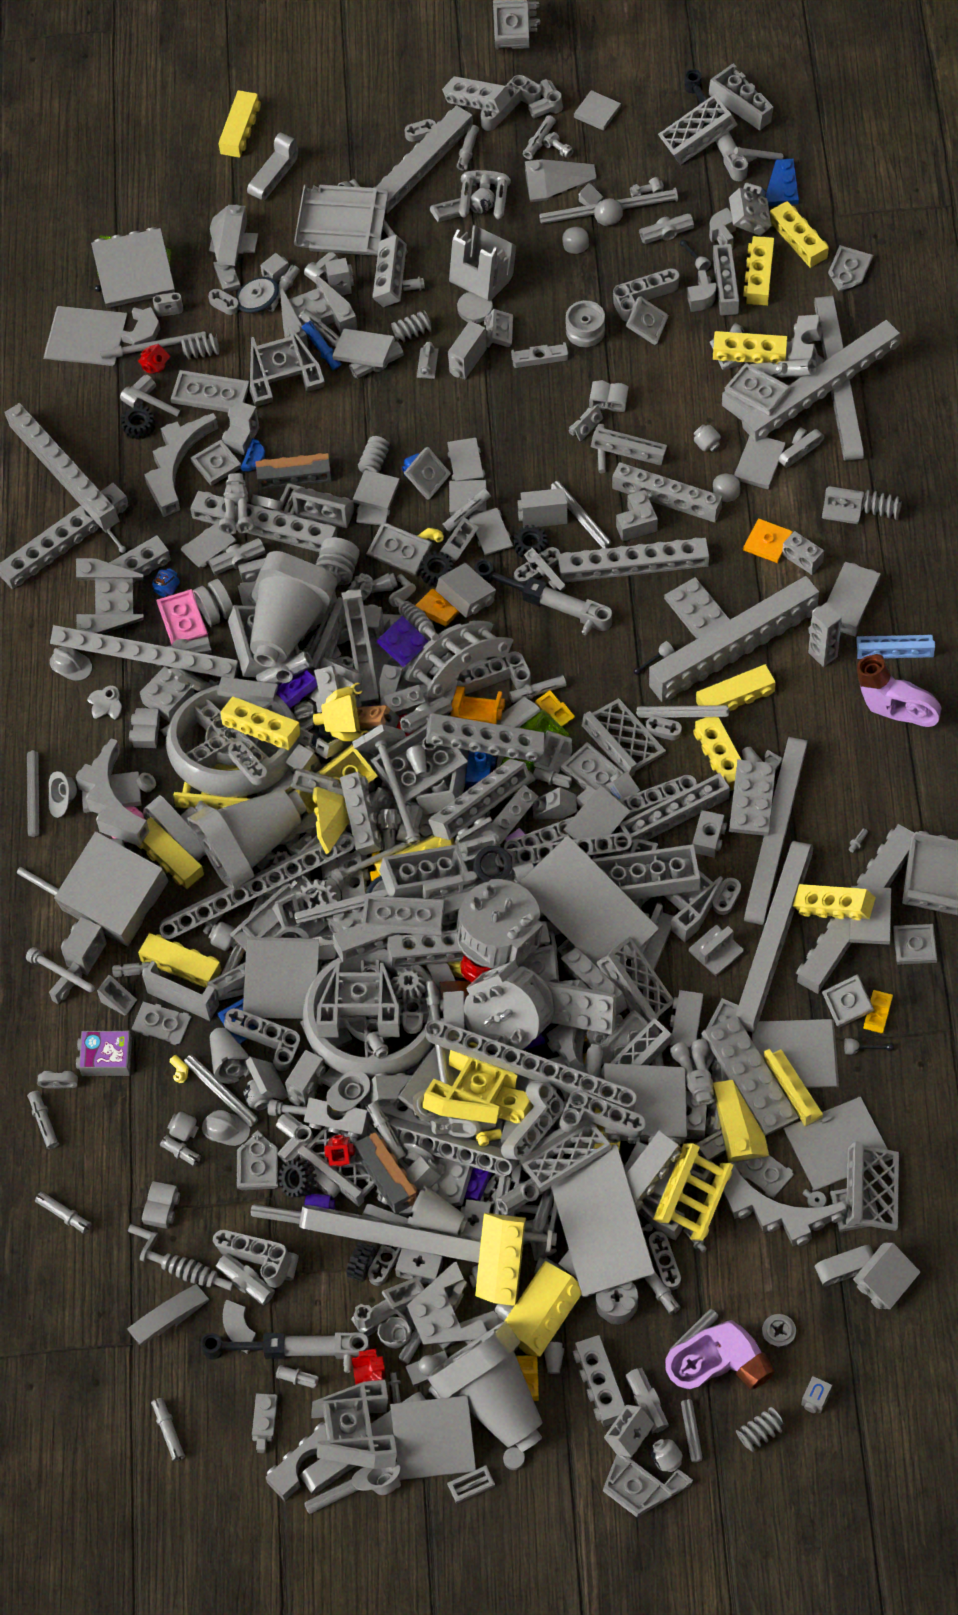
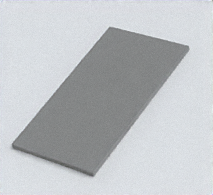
M568 835L517 883L534 896L539 910L597 968L599 967L596 962L605 957L629 936L639 948L659 929ZM626 944V953L631 954V950ZM615 955L620 962V956Z
M617 1144L612 1145V1149L551 1186L583 1297H588L589 1295L655 1274ZM585 1155L576 1157V1159H577V1160H580V1159H582ZM554 1165L546 1167V1170H553ZM560 1165L558 1170H564L568 1165Z

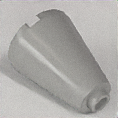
M226 1028L214 1029L210 1034L214 1076L221 1083H235L239 1081V1077L249 1075L250 1070L246 1060L250 1056Z
M423 1186V1190L420 1191L411 1210L413 1215L412 1217L409 1216L407 1223L412 1226L458 1234L459 1231H464L468 1221L465 1220L466 1215L429 1187Z

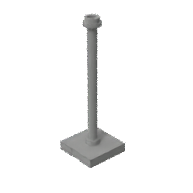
M381 724L352 743L354 749L376 755L380 753L408 835L405 840L409 845H415L420 842V835L414 831L387 752V748L404 739L406 735L404 730Z

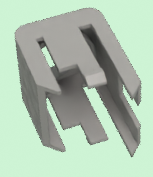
M475 225L472 228V239L467 241L468 232L459 238L460 230L457 229L452 241L449 282L487 301H491L509 283L513 276L516 245Z

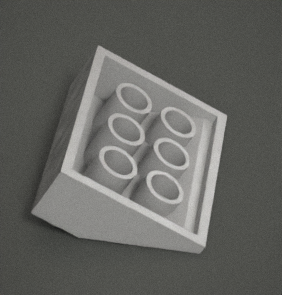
M234 605L228 623L243 677H256L257 674L271 668L258 664L254 660V654L250 649L256 606ZM298 644L288 656V659L300 654Z
M427 724L387 749L405 804L468 763L459 749L426 743ZM418 745L422 746L425 750L427 773L416 776L406 756L408 754L407 749ZM379 754L371 760L372 768L383 784L393 793L381 755Z

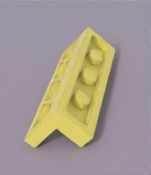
M770 1049L764 1051L766 1065L804 1126L822 1118L823 1113L781 1049L774 1053Z

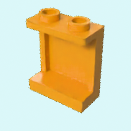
M457 686L451 705V717L497 724V721L501 720L502 710L505 707V699H502V692L498 691L496 700L465 697V687Z

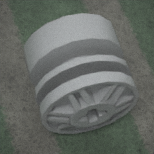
M337 537L327 538L322 542L316 565L331 572L337 579V585L349 584L359 558V549L348 540Z

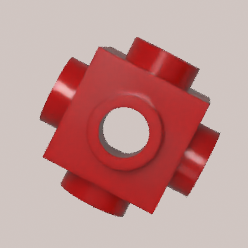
M155 344L142 351L138 362L142 365V369L149 374L159 373L165 368V363L170 358V355L159 344Z
M335 1135L329 1138L328 1144L324 1147L325 1157L329 1160V1166L350 1164L352 1156L355 1155L354 1143H350V1137H344V1135Z

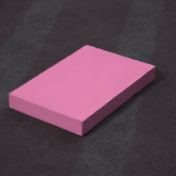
M192 589L156 600L171 645L179 639L191 641L208 636Z

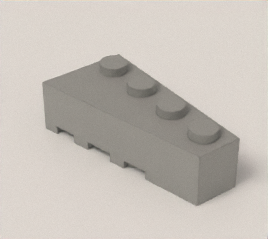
M733 63L710 80L708 95L713 96L716 94L725 107L758 130H761L771 123L773 106L761 93L755 90V86L752 83H748L745 79L746 76L742 72L739 73L737 66Z
M459 749V751L468 761V750ZM468 763L416 797L420 808L423 809L424 815L438 813L463 794Z

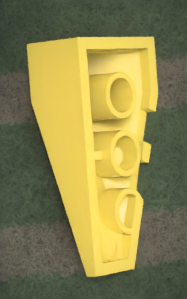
M315 787L313 801L318 804V807L314 808L318 819L316 821L317 837L327 854L330 853L350 821L344 796Z
M727 1080L713 1083L728 1163L769 1156L765 1135L734 1081Z

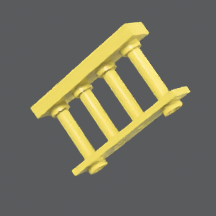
M221 763L211 768L225 771L240 770L236 765ZM184 782L182 793L174 792L175 807L180 808L193 807L195 809L197 804L203 801V803L217 810L249 800L247 796L234 798L218 797L203 792L201 794H191V786Z
M694 1143L683 1144L680 1151L681 1155L676 1161L653 1220L659 1223H669L673 1220L693 1231L690 1237L691 1240L703 1241L708 1235V1227L726 1182L732 1175L733 1164L720 1163V1166H717L698 1156L700 1147ZM694 1163L716 1174L712 1185L691 1175L690 1170ZM686 1182L708 1193L704 1204L683 1194L682 1190ZM678 1201L701 1212L697 1223L675 1213Z

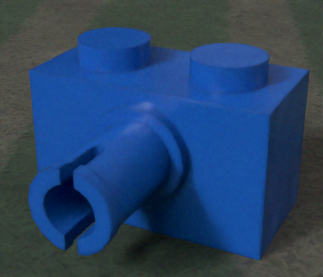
M469 750L465 779L466 790L492 772V768H496V757L488 753L472 752Z

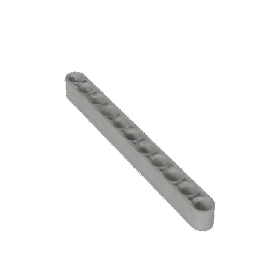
M833 296L816 297L814 299L816 315L820 316L823 324L821 343L825 361L843 349ZM848 379L837 389L831 391L844 461L863 459V446L850 379Z
M788 737L771 806L768 836L763 838L746 907L745 922L764 925L808 740Z
M684 775L619 799L618 801L630 810L621 823L687 790L688 788H685V785L690 788L697 784L696 779L691 775ZM573 817L509 840L504 845V849L526 847V844L540 845L561 842L567 835L572 840H575L569 834L561 832L564 831L563 829ZM547 837V838H550L551 840H550V841H546L544 838ZM542 848L540 849L539 854L548 852V850ZM522 851L520 853L522 861L530 858L528 852Z
M343 831L333 846L332 853L328 855L322 852L323 847L319 842L254 874V878L235 889L228 887L163 919L159 927L160 933L164 938L171 939L351 851L355 845L354 838L351 833ZM344 837L351 839L350 843L346 846L340 844L341 839ZM307 855H314L315 860L312 863L305 862ZM291 863L298 865L297 869L293 872L287 870L288 865ZM272 872L280 874L277 880H271L269 876ZM254 881H261L262 886L259 889H254L252 883ZM241 889L245 894L237 898L234 896V892ZM220 898L227 900L224 906H218L216 902ZM201 907L209 909L206 915H201L198 911ZM183 916H190L192 918L191 922L188 924L182 923L181 918ZM171 924L174 929L171 932H165L163 927Z
M792 841L735 1015L746 1031L755 1032L795 911L793 902L799 884L803 885L812 858V844Z
M430 1020L426 1024V1038L435 1045L532 1080L549 1083L552 1087L568 1093L580 1090L630 1111H633L636 1107V1094L633 1090L439 1020ZM432 1029L440 1030V1032L435 1035L430 1033ZM454 1035L459 1037L457 1041H450L449 1037ZM474 1042L477 1043L478 1046L476 1048H470L468 1047V1044ZM490 1049H494L497 1051V1053L495 1055H489L487 1051ZM509 1056H514L516 1060L514 1062H508L506 1058ZM528 1063L535 1064V1068L528 1069L525 1067V1065ZM552 1070L555 1072V1074L552 1076L545 1075V1071ZM572 1077L574 1081L572 1083H566L564 1081V1078ZM585 1084H591L593 1088L591 1090H586L583 1088V1086ZM604 1091H610L613 1093V1095L610 1097H605L602 1093ZM630 1098L632 1102L625 1104L622 1102V1099Z
M302 1206L299 1227L303 1229L479 1263L481 1238L452 1234L317 1206Z

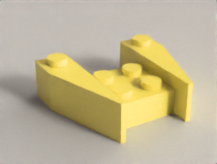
M474 1042L468 1044V1047L470 1048H476L478 1046V1044ZM450 1050L448 1066L456 1068L461 1072L453 1086L433 1078L425 1092L423 1108L440 1116L496 1124L500 1106L493 1104L503 1086L512 1089L516 1088L518 1076L508 1070Z

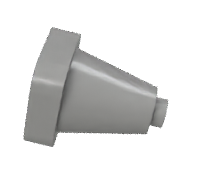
M273 551L267 554L252 592L256 608L250 649L254 654V660L264 667H274L275 664L283 663L309 628L322 623L337 586V579L331 572L284 552Z
M281 789L217 810L207 806L187 819L222 882L228 887L235 889L254 878L252 869L302 823L300 814L306 812L307 809L296 791L287 795Z
M504 1321L442 1362L427 1379L440 1398H447L450 1395L453 1397L468 1396L469 1412L505 1446L510 1447L516 1444L519 1450L523 1452L542 1438L537 1430L542 1424V1420L514 1353V1349L519 1345L520 1341L509 1324Z

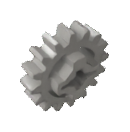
M316 879L314 884L311 881H307L308 886L301 885L300 887L303 891L296 893L300 896V899H296L297 903H300V906H298L299 910H307L305 901H307L309 906L308 909L338 902V899H334L337 892H331L332 885L326 887L327 881H323L321 884L319 879ZM317 888L315 893H307L310 889ZM325 893H327L329 901H327ZM319 897L320 904L315 905L316 902L313 898ZM326 917L321 918L322 921H326V920H327Z

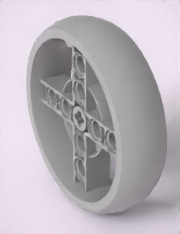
M219 685L204 689L186 700L171 719L167 730L166 749L171 765L187 784L213 796L243 797L268 789L281 780L290 770L285 762L300 742L296 740L289 750L280 748L269 758L260 749L261 740L222 724L221 710L232 697L219 696L217 694ZM277 695L275 696L274 703L239 698L297 721L292 710ZM198 722L206 730L205 742L184 753L181 749V742L190 728ZM233 742H242L266 768L267 781L262 785H254L241 770L225 771L211 768L219 763L236 765L229 757L228 747ZM245 761L243 765L249 766L253 762Z
M381 949L343 963L340 957H338L319 972L311 983L305 997L303 1027L314 1052L323 1058V1061L328 1066L342 1074L349 1071L363 1072L368 1076L369 1080H372L376 1074L386 1073L387 1076L404 1073L417 1065L430 1052L434 1044L427 1040L425 1031L426 1024L431 1020L430 1007L427 1006L426 1000L428 998L426 985V991L423 993L424 997L420 999L414 998L413 1003L410 999L404 1002L396 997L399 1006L400 1024H402L403 1012H409L412 1009L417 1010L416 1013H424L423 1023L426 1024L412 1043L398 1052L386 1055L384 1058L379 1059L375 1057L373 1051H371V1046L366 1041L367 1035L370 1034L371 1030H377L379 1036L378 1015L340 1016L339 1029L347 1028L354 1037L365 1042V1057L347 1054L330 1044L325 1037H318L316 1025L318 1004L337 963H340L341 972H380V963L384 964L386 972L395 974L398 971L404 973L405 968L408 971L414 968L416 973L421 971L426 982L434 981L421 965L391 968L388 950ZM434 981L436 996H438L440 1004L441 995ZM438 1005L439 1018L441 1019L443 1018V1012H441L440 1005ZM379 1037V1038L381 1039V1041H382L383 1044H384V1040H386V1039H388V1038H390V1037Z

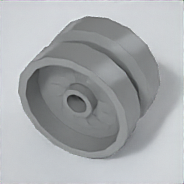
M583 300L574 303L566 312V335L568 339L579 347H590L598 344L605 334V313L603 308L592 301Z
M218 578L208 583V590L204 586L193 590L197 605L210 627L220 622V616L225 620L229 618L233 605Z

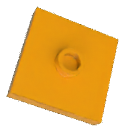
M758 518L743 550L778 563L782 556L783 543L792 534V531Z
M431 589L415 605L423 610L429 619L443 626H447L460 613L435 589Z

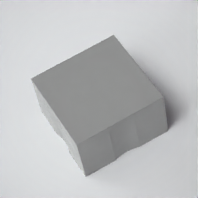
M95 831L54 899L64 912L77 919L82 917L102 926L105 935L128 947L141 927L146 913L155 904L167 885L168 879L163 868Z

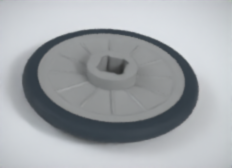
M258 277L248 281L237 292L238 308L246 313H256L266 309L278 296L279 286L277 282L269 277Z

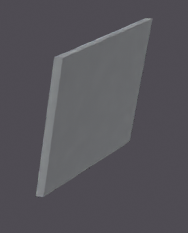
M58 306L43 359L108 366L115 365L116 356L101 358L100 351L111 350L120 345L121 332L124 329L127 313Z
M247 937L243 1011L260 1018L303 1019L305 997L311 983L317 976L319 939Z
M834 1020L760 1021L758 1023L756 1031L752 1032V1042L763 1060L764 1051L770 1049L774 1053L781 1049L806 1088L839 1087Z
M468 1396L390 1404L397 1463L401 1467L400 1480L468 1473L476 1470Z

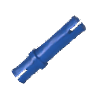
M312 321L305 323L302 329L321 353V358L327 361L332 371L339 368L342 363L338 360H333V348L327 345Z

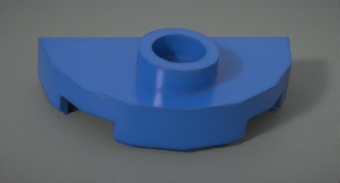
M252 438L241 466L242 471L255 470L256 461L265 459V450L258 440Z

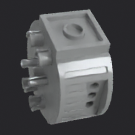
M493 0L495 50L512 47V49L529 48V32H537V28H531V26L540 25V19L536 17L530 18L531 16H536L537 11L529 9L539 8L540 5H536L539 2H536V0Z
M491 879L489 882L474 887L466 895L462 906L459 908L456 938L462 952L473 962L488 968H496L514 960L517 966H519L540 945L543 923L539 921L540 910L536 899L526 888L509 880Z
M515 960L482 973L466 988L469 995L464 1002V1018L468 1030L522 1050L527 1047L553 1019L554 1001L547 984L532 970L523 966L518 967ZM494 1049L489 1050L491 1052L497 1053V1051Z

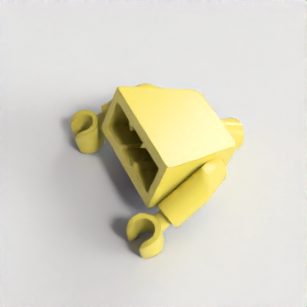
M355 683L351 687L337 689L326 698V703L321 706L322 713L313 714L314 724H324L326 732H330L333 737L342 741H354L361 737L363 733H368V731L360 730L355 695L362 693V691L356 692L354 687L360 685V683Z

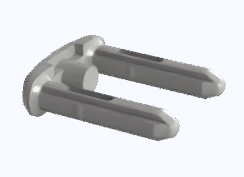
M486 170L468 171L462 174L461 182L463 184L459 206L461 217H466L469 214L473 185L476 186V183H480V188L490 189V184H495V187H497L494 216L496 219H501L504 216L507 187L511 183L510 178L504 173Z

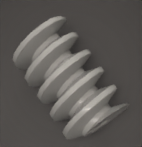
M425 310L423 313L418 312L417 317L414 314L411 315V320L408 317L404 318V322L398 320V325L395 322L391 323L393 333L398 341L401 339L404 343L405 336L411 340L412 334L418 337V331L425 334V328L431 332V323Z
M209 333L208 339L202 334L201 340L196 335L194 341H192L191 337H188L187 342H185L184 338H181L184 357L186 355L188 360L191 359L192 354L195 358H198L199 353L202 357H205L206 352L209 356H212L213 350L216 355H219L220 349L217 333L215 338L212 333Z
M379 436L369 438L358 463V468L362 473H364V470L379 473L384 463L383 460H385L386 454L389 451L387 447L390 444L386 439Z
M867 490L861 511L865 508V513L868 514L872 509L873 515H876L879 511L880 517L887 513V518L889 519L894 514V519L898 520L902 501L899 502V496H896L893 501L890 494L885 499L884 493L877 497V491L870 496V490Z
M772 1407L768 1409V1413L762 1412L761 1417L756 1416L754 1418L755 1423L749 1421L747 1423L748 1427L745 1425L741 1426V1432L736 1430L743 1445L752 1452H754V1443L761 1447L760 1439L766 1443L768 1442V1434L775 1438V1429L782 1433L781 1425L784 1423L780 1415Z

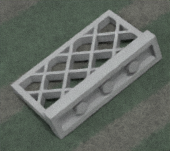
M714 94L658 135L681 165L737 126V123L729 110L726 109L717 95ZM713 102H717L715 108H709ZM702 113L701 118H695V115ZM707 113H713L712 118H706ZM718 113H724L719 118H717ZM688 123L687 128H680L682 124ZM699 123L698 128H691L692 124ZM704 123H710L702 129ZM674 133L672 139L665 138L668 134ZM678 133H685L683 139H677ZM689 133H696L688 139ZM675 143H681L679 146L673 149Z
M619 698L593 713L589 711L583 716L582 727L620 770L628 772L631 777L635 774L636 770L656 760L666 752ZM618 706L622 710V714L611 713V709ZM597 717H608L607 723L598 721ZM610 718L621 719V724L609 723ZM623 720L631 721L634 727L623 726ZM608 729L620 730L619 736L611 735ZM622 731L633 732L632 738L622 737ZM635 733L643 734L646 740L634 739ZM620 741L631 743V749L622 748ZM633 745H644V752L633 750ZM647 746L655 747L658 752H646ZM632 755L643 756V760L636 763L632 759Z
M630 936L596 962L603 974L623 992L628 1010L631 1012L634 1009L648 1023L654 1018L657 1020L674 1003V999ZM626 944H627L628 947L630 948L631 954L626 953V950H625V945H626ZM615 955L620 956V962ZM626 958L631 960V967L626 966ZM637 962L641 964L642 971L637 969ZM626 971L632 973V979L630 978V976L628 975V973H627ZM637 975L643 976V984L637 982ZM648 978L653 981L654 987L648 986ZM638 988L643 989V995ZM649 991L654 993V1000L649 999ZM660 995L664 997L667 1002L666 1004L660 1002ZM649 1004L654 1005L655 1012Z
M581 1118L575 1131L568 1133L561 1128L540 1140L528 1156L523 1160H519L523 1170L528 1173L542 1192L609 1151L612 1147L593 1122ZM593 1132L592 1137H586ZM576 1143V1145H575L574 1148H568V1147H570L571 1145H573V1144ZM581 1143H589L588 1148H580ZM595 1143L604 1144L598 1149H593ZM558 1154L557 1159H550ZM564 1154H572L570 1159H562ZM577 1154H585L582 1159H576ZM541 1165L539 1170H533L537 1166ZM546 1165H554L553 1170H545ZM560 1165H568L564 1170H558ZM542 1176H550L548 1180L543 1183L540 1182Z
M325 1127L306 1147L302 1146L297 1151L299 1157L312 1164L311 1167L314 1166L337 1185L342 1194L359 1207L364 1202V1197L374 1188L375 1183L373 1180L371 1181L369 1174L357 1175L356 1167L363 1165L361 1162H356V1155L353 1156V1162L350 1164L329 1166L328 1158L325 1157V1151L315 1153L312 1150L318 1144H324V1147L328 1144L327 1134L329 1133V1127ZM341 1130L340 1134H338L350 1137V1142L352 1143L358 1141L354 1137L348 1136L347 1131ZM353 1167L354 1175L344 1176L342 1174V1168ZM368 1179V1185L363 1190L357 1186V1180Z
M855 1141L848 1148L846 1225L855 1226L860 1224L894 1231L898 1229L899 1152L863 1146V1142ZM864 1152L870 1153L875 1158L871 1164L864 1158ZM884 1156L893 1157V1165L888 1167L881 1158ZM876 1162L885 1170L881 1175H878L871 1167ZM866 1170L875 1178L870 1183L864 1178ZM886 1173L892 1179V1185L889 1187L881 1178ZM876 1181L884 1189L880 1194L871 1186ZM866 1189L875 1197L870 1202L863 1196V1191ZM886 1192L892 1198V1204L889 1206L881 1198ZM876 1200L884 1208L879 1214L871 1206ZM867 1208L874 1216L872 1220L863 1219L864 1209ZM884 1212L890 1215L892 1224L886 1223L881 1218Z

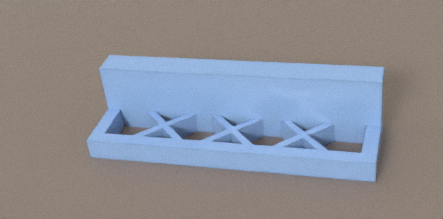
M932 635L857 636L856 638L858 659L874 654H880L884 658L934 657L935 641H933Z

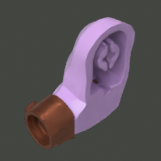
M880 654L865 656L859 661L857 666L858 681L870 711L894 720L910 722L920 726L930 727L936 725L940 718L941 706L931 693L906 680H895L889 672L884 657Z
M732 1320L698 1332L684 1343L672 1348L666 1357V1372L670 1380L677 1386L686 1389L699 1387L709 1379L725 1374L732 1369L736 1371V1375L750 1390H755L765 1384L775 1374V1370L766 1354L760 1351L755 1340L743 1327Z

